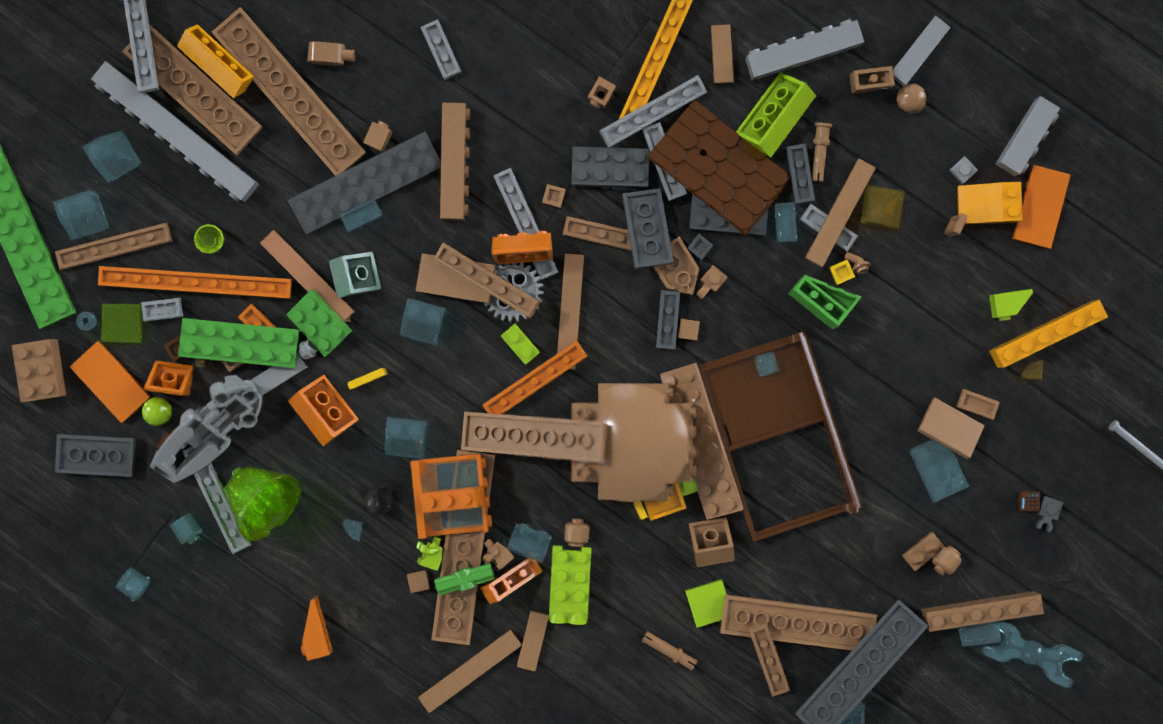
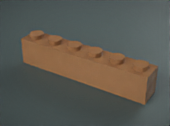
M442 103L441 220L465 221V216H468V204H465V197L469 196V185H465V178H469V166H466V158L469 159L470 151L469 147H466V139H470V128H466L467 120H470V109H467L466 103Z
M1035 591L921 609L923 622L928 625L926 630L929 632L1044 614L1041 594Z

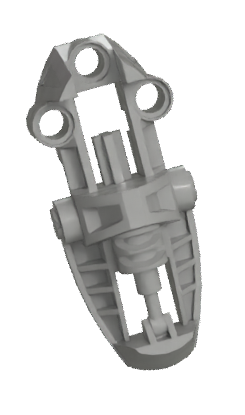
M237 375L225 376V383L217 382L212 384L210 387L212 401L205 407H198L195 411L189 409L182 414L180 425L165 440L160 449L156 450L150 467L175 483L196 473L216 459L230 445L231 438L226 435L233 428L239 430L242 426L251 428L258 421L257 417L262 405V396L257 392L252 381H243ZM235 399L241 403L231 413L226 408L218 409L219 407H227ZM190 444L194 447L193 451L176 468L174 464L176 461L175 455L181 448L184 449Z

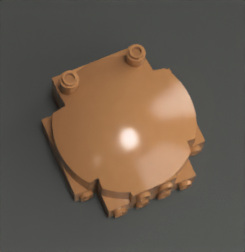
M599 383L598 402L572 403V420L607 423L604 462L572 460V481L598 482V500L625 502L643 500L668 501L670 496H673V485L670 483L675 481L691 482L693 477H696V465H693V459L696 458V446H693V439L696 438V427H693V419H696V407H693V403H670V399H673V388H670V384Z

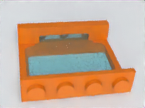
M482 453L411 461L418 539L437 535L477 531L488 532L489 527H492V517L487 513V508H490V498L485 493V488H488V478L484 477L483 469H486V459L482 458ZM481 485L483 487L485 505L477 508L422 513L420 493Z

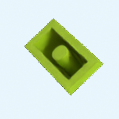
M1033 290L989 295L992 318L999 317V321L1010 320L1011 315H1017L1032 295Z

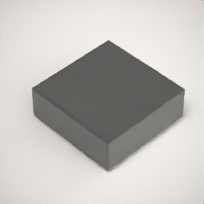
M698 234L687 249L702 260L714 245L701 234Z

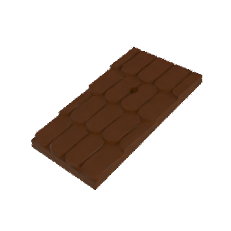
M695 100L691 102L689 107L667 131L666 135L648 154V158L745 236L748 235L791 181V176L786 171L769 160L765 154L741 138L737 132L720 121L717 116Z

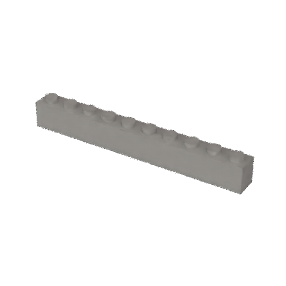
M105 61L91 78L96 83L95 87L102 93L108 92L111 95L109 99L117 105L120 103L126 107L124 111L133 118L135 115L139 117L141 125L148 130L150 127L155 130L154 135L161 141L166 139L171 143L169 147L176 153L181 151L186 155L184 159L191 165L197 164L200 167L199 171L207 178L212 176L215 179L214 183L222 190L224 188L230 191L229 196L237 202L239 200L246 202L259 186L255 180L147 93H139L137 85Z

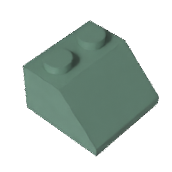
M373 252L341 256L329 261L337 298L381 289Z

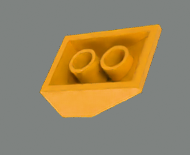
M1021 182L957 186L958 215L962 213L968 216L965 224L1016 223L1022 221Z

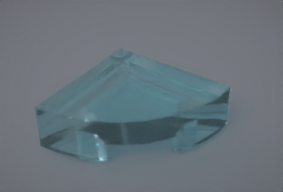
M343 519V526L347 534L352 539L360 541L363 522Z

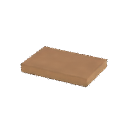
M934 397L924 415L918 432L969 459L985 425Z

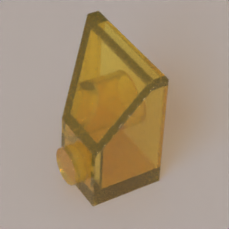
M867 185L861 223L899 229L905 191Z

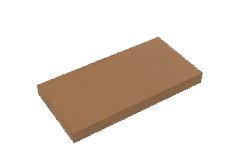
M422 253L416 285L417 292L484 303L491 302V294L434 260L435 255ZM476 262L491 272H496L497 265Z

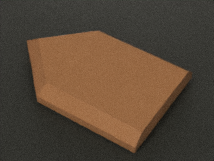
M679 236L670 242L673 264L656 266L654 269L667 289L693 295L699 267Z

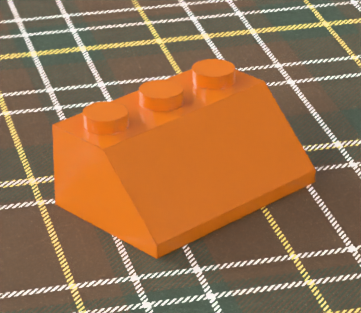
M538 231L536 234L520 232L515 236L499 234L497 237H493L492 255L495 264L553 260L551 233H547V231Z
M325 375L299 390L288 401L323 447L359 420Z

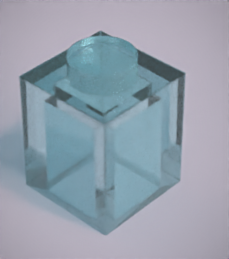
M191 513L170 524L171 529L181 544L188 542L190 545L198 540V535L202 533Z

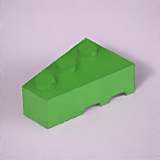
M807 275L800 278L788 293L832 330L842 323L861 298L859 295L845 292L841 288L832 287Z

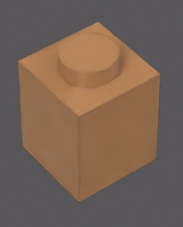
M378 121V124L372 122L363 143L377 151L384 152L392 134V131L388 129L389 125Z

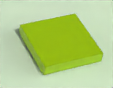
M722 579L685 590L697 628L722 619L724 596L726 594Z

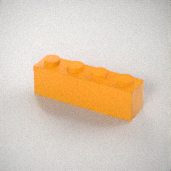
M198 24L184 31L177 47L233 98L247 90L254 76Z

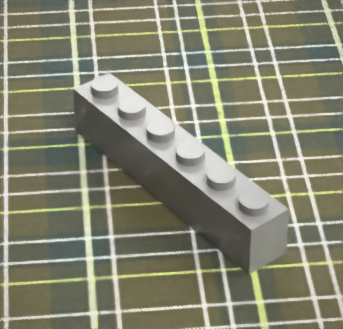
M849 19L841 22L840 26L834 28L833 25L822 28V32L819 33L811 31L804 34V37L800 39L792 37L785 40L786 43L771 44L767 46L766 50L760 51V49L750 51L745 60L752 81L860 47L864 43L858 20L852 22Z

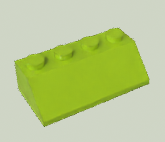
M780 72L736 132L760 152L772 157L816 95L806 83Z

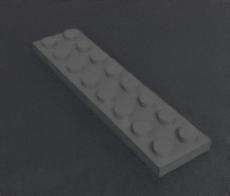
M426 131L289 198L288 203L305 234H308L441 168V161Z
M898 600L801 706L795 715L805 724H841L925 631L928 625Z

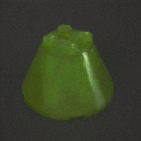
M239 467L233 471L232 478L224 487L223 492L227 496L238 532L244 539L248 541L263 539L271 534L269 531L277 525L281 527L296 508L301 495L298 479L289 474L255 467H245L242 469Z

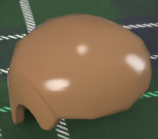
M912 83L906 84L899 89L896 100L900 109L908 114H915L925 107L927 97L921 86Z

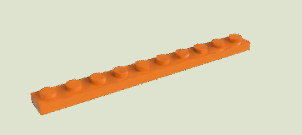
M99 266L98 285L291 299L292 279Z

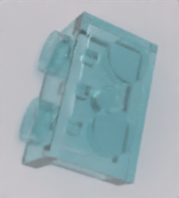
M516 524L507 549L542 563L552 537L545 531L530 529L531 527L526 524Z

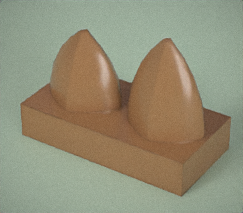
M930 532L906 551L902 557L916 571L935 556L944 545L933 532Z

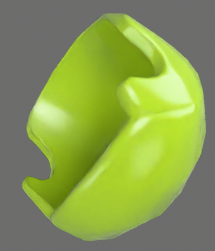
M207 224L197 229L194 242L201 252L212 254L219 251L222 247L224 236L217 226Z
M160 397L149 399L142 408L143 419L149 425L156 427L164 425L170 420L172 415L170 403Z

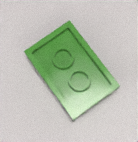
M311 289L286 314L324 357L328 356L352 332L348 325L315 289Z

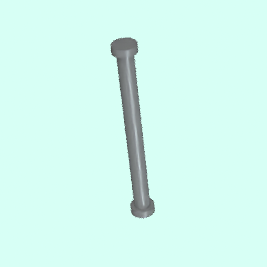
M1114 420L1109 425V430L1115 431L1163 470V460L1122 428L1117 420Z

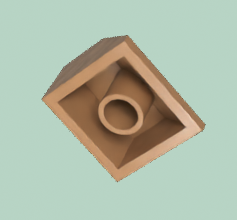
M726 517L689 523L697 567L735 561L734 546Z

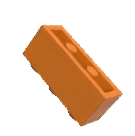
M482 485L420 493L422 513L477 508L485 505Z

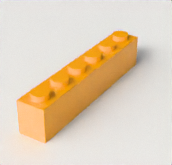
M1093 300L989 351L997 368H1004L1108 316L1101 301Z

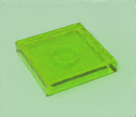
M102 304V342L142 343L141 304Z

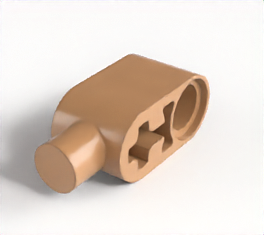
M309 42L307 60L309 63L343 66L344 61L354 62L355 50L345 49L343 44Z

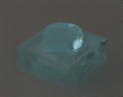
M772 351L754 357L760 377L779 371L775 355Z

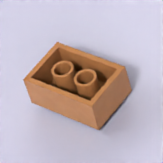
M58 339L12 345L21 402L67 396Z

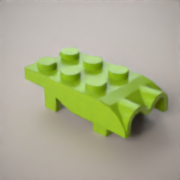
M553 545L549 621L557 624L584 625L588 619L591 547H582L581 551L562 550L563 546Z

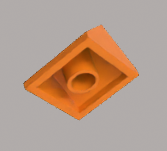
M155 361L144 390L181 396L190 395L194 367L191 365Z

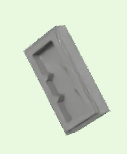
M181 298L141 302L143 322L183 317Z

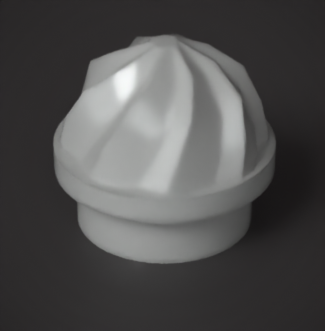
M308 339L305 342L302 341L298 347V354L303 359L313 358L318 351Z

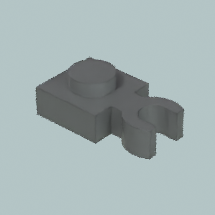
M1043 496L1040 511L1037 513L1042 515V518L1037 521L1036 528L1041 529L1042 524L1046 523V531L1051 532L1053 529L1051 521L1052 519L1058 521L1064 502Z

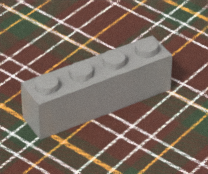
M1041 96L1036 98L995 165L1013 176L1020 173L1023 174L1029 166L1028 160L1030 157H1034L1039 150L1037 145L1047 137L1049 133L1048 127L1050 124L1053 125L1058 119L1059 115L1057 113L1060 108Z

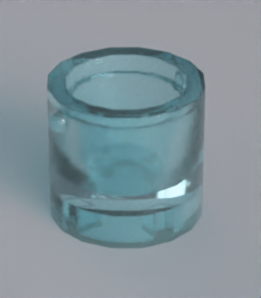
M129 568L117 583L116 589L130 597L131 601H137L150 584L149 577H145L133 568Z

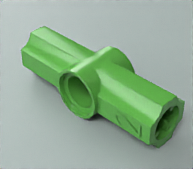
M487 563L474 568H463L455 571L454 574L435 579L437 592L440 596L457 590L464 591L475 587L477 584L492 581L495 579L491 563Z

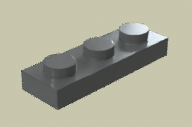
M806 144L786 147L795 204L815 201Z
M661 290L656 348H676L680 292Z

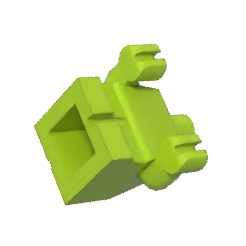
M434 536L432 543L428 542L427 545L418 541L416 547L423 553L421 558L418 557L417 563L419 565L438 571L442 560L443 548L439 546L441 538Z

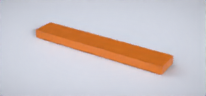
M575 341L484 403L483 407L489 414H504L588 357L579 342Z

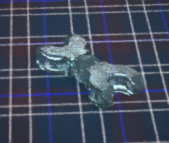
M1002 620L992 622V626L1002 632L1003 642L997 647L984 645L981 652L985 656L999 662L1018 658L1028 665H1038L1044 669L1046 676L1053 683L1067 688L1072 687L1073 680L1063 675L1061 670L1062 664L1069 659L1081 661L1084 656L1082 652L1065 644L1055 645L1052 648L1042 647L1036 641H1026L1021 638L1018 629L1012 624Z

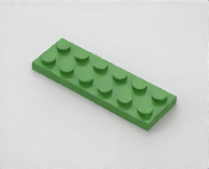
M182 318L178 356L296 368L300 330Z

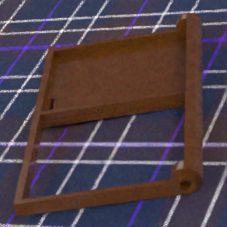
M806 331L698 365L744 507L742 512L753 542L842 512L854 514L860 511L859 508L862 507ZM823 422L848 500L844 503L755 531L730 452Z

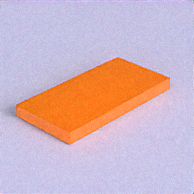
M1032 165L1022 200V221L1016 223L1013 240L1051 249L1070 174Z
M97 341L70 366L121 423H124L151 398L100 341Z

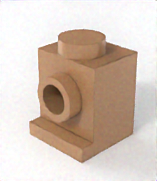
M599 76L588 95L589 104L597 109H600V107L605 108L616 89V85ZM599 92L604 93V97L602 99L597 97V94Z

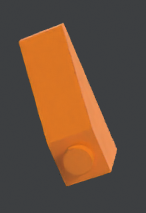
M531 555L495 577L494 580L489 581L480 589L489 604L500 601L542 572V569L534 556Z
M318 596L310 601L302 641L303 645H301L302 654L306 656L307 661L330 655L333 652Z

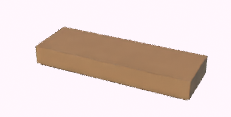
M730 24L712 25L711 42L714 84L733 83Z
M530 611L517 667L536 671L549 618L548 614Z

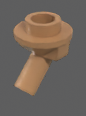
M847 252L844 259L855 263L852 269L853 273L864 274L871 266L870 262L864 261L863 258Z

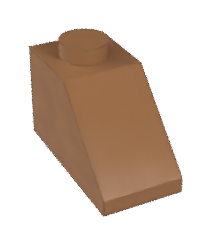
M892 66L856 70L849 75L852 94L871 92L894 86Z

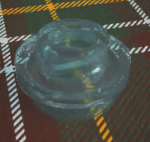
M86 311L80 313L76 319L77 326L84 331L93 329L96 325L95 315ZM84 318H88V324L86 325L83 323Z

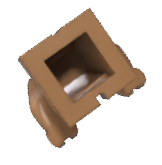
M490 539L484 543L488 550L481 561L484 564L491 561L494 562L497 572L514 559L509 550L500 543L494 544Z

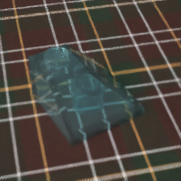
M122 130L98 137L83 146L91 163L108 183L142 164Z

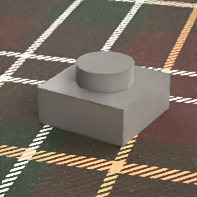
M964 156L949 171L963 184L977 169Z

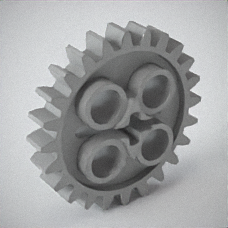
M512 263V265L505 264L504 267L498 264L499 269L496 270V275L508 282V276L511 275L514 286L542 303L538 296L544 295V292L539 290L544 286L538 283L541 280L540 276L534 277L537 274L536 270L530 272L531 266L528 265L524 268V263H520L519 266H517V263ZM519 276L525 277V281L521 285L516 284V278ZM493 295L491 296L490 303H484L486 307L491 306L488 310L490 313L496 311L494 314L495 318L501 315L503 322L506 317H508L510 323H512L513 318L520 322L521 316L527 320V316L511 306L502 307L500 305L501 300Z

